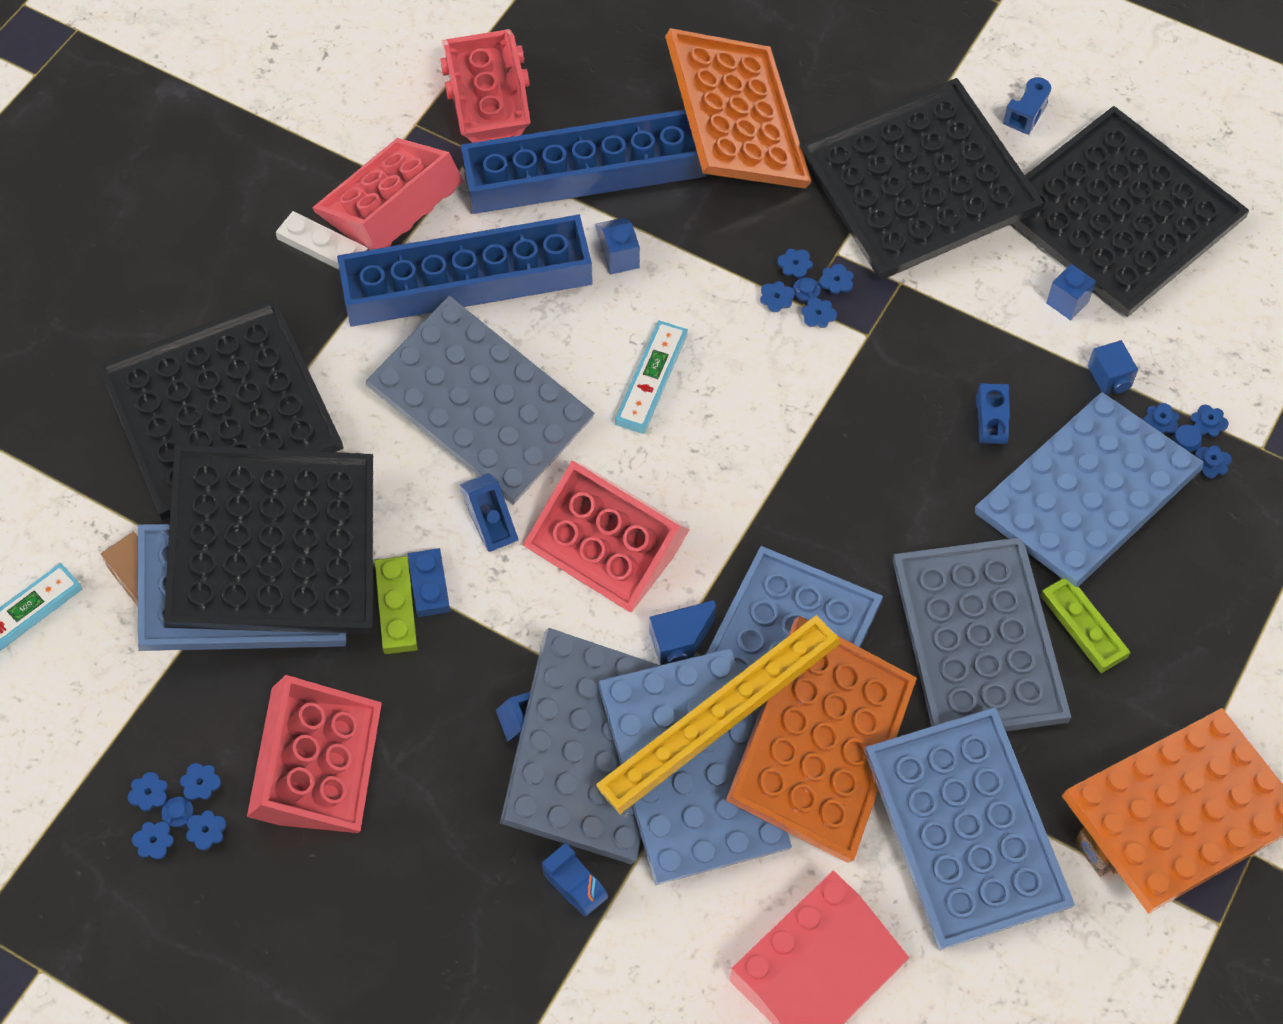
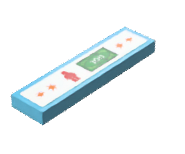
M658 321L617 413L615 425L642 434L646 433L687 338L688 329Z
M59 563L0 607V651L83 590L80 583L62 563Z

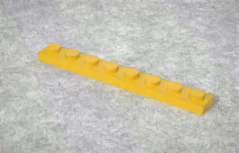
M817 615L598 782L596 784L598 790L618 814H622L840 645L839 637Z

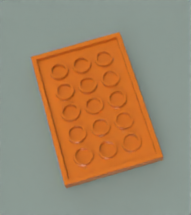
M670 28L665 38L703 174L806 189L811 183V178L803 152L799 147L800 142L771 47Z
M801 616L797 617L788 636L809 620ZM839 637L840 645L762 704L726 801L850 863L855 859L878 793V787L864 750L867 746L897 737L917 678Z
M1223 708L1070 787L1062 795L1148 914L1283 838V784Z

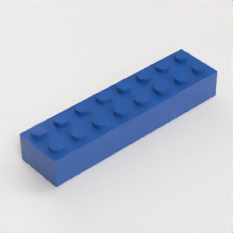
M686 110L461 145L463 169L473 214L707 177V174L702 172Z
M580 214L337 256L350 327L433 313L448 296H451L463 307L593 285L592 262Z

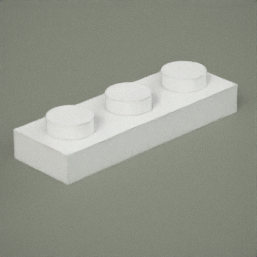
M294 211L276 231L278 240L338 270V255L368 250L367 247Z

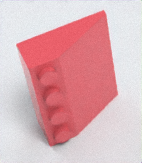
M396 138L312 208L316 214L351 240L367 247L368 250L390 247L392 242L402 233L409 231L413 224L423 215L429 214L442 199L453 194L455 188L464 181L449 152Z
M571 461L523 546L625 610L632 612L674 558L690 529L587 466Z
M285 675L271 689L247 817L280 826L359 833L361 831L382 702Z
M833 870L731 968L730 982L772 1024H845L909 959V956L862 897Z

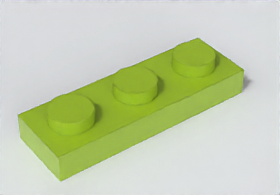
M408 556L375 560L384 654L416 651L418 648Z
M1063 578L1042 590L1040 597L1100 673L1128 658L1130 654L1129 649L1078 586H1073L1068 580Z

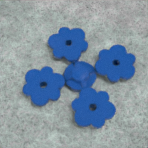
M788 249L786 254L778 257L777 263L783 268L782 272L784 275H793L801 279L795 282L793 288L785 287L784 283L780 281L775 282L774 285L764 284L761 288L762 296L760 297V302L763 305H768V309L771 312H779L782 308L791 307V300L795 295L798 301L807 303V306L801 309V314L805 316L804 323L809 327L818 325L820 328H826L829 322L836 320L837 312L832 308L830 301H821L818 298L821 291L820 286L823 289H829L832 294H839L840 291L849 292L853 288L852 280L854 275L851 271H846L844 265L835 264L832 268L823 269L819 283L812 278H803L806 276L807 270H811L813 267L812 261L809 260V252L806 250H798L796 252L795 249Z
M1161 403L1157 408L1154 406L1148 407L1147 415L1143 420L1162 434L1164 432L1173 434V441L1187 451L1197 450L1196 457L1204 462L1202 474L1206 478H1215L1217 474L1225 475L1228 472L1227 466L1230 465L1232 460L1228 453L1221 452L1218 446H1211L1210 449L1200 447L1202 435L1208 433L1209 436L1216 437L1219 431H1225L1228 428L1229 422L1223 417L1224 412L1221 409H1213L1207 404L1201 405L1198 411L1191 416L1192 422L1195 423L1194 426L1182 425L1178 428L1177 422L1180 416L1177 412H1172V407L1169 404Z
M199 763L191 764L187 768V775L182 776L180 779V784L184 787L183 794L185 798L174 797L167 802L165 791L168 785L166 781L159 780L156 773L148 772L143 775L142 779L132 781L131 787L133 790L128 794V801L131 805L140 806L142 811H149L152 806H163L161 815L164 822H158L155 825L151 822H146L142 826V831L136 832L132 837V843L138 848L140 857L147 858L151 856V858L159 860L166 855L167 848L174 843L173 837L169 835V826L181 828L187 825L189 829L186 834L187 840L192 843L195 842L196 847L202 851L208 850L213 843L218 844L223 840L221 832L226 828L225 819L221 816H214L213 812L209 810L204 811L201 816L193 815V806L189 801L196 800L199 797L202 800H207L212 795L211 791H216L221 786V780L215 774V769L212 765L203 767Z

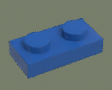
M440 548L407 553L417 617L451 612Z

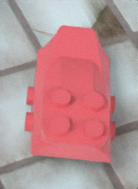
M507 29L441 40L445 56L440 58L443 76L449 75L450 80L445 82L448 100L454 99L461 135L468 138L472 143L522 135L525 128L531 123L525 87L530 86L527 69H521L520 63H524L522 46H516L512 31Z

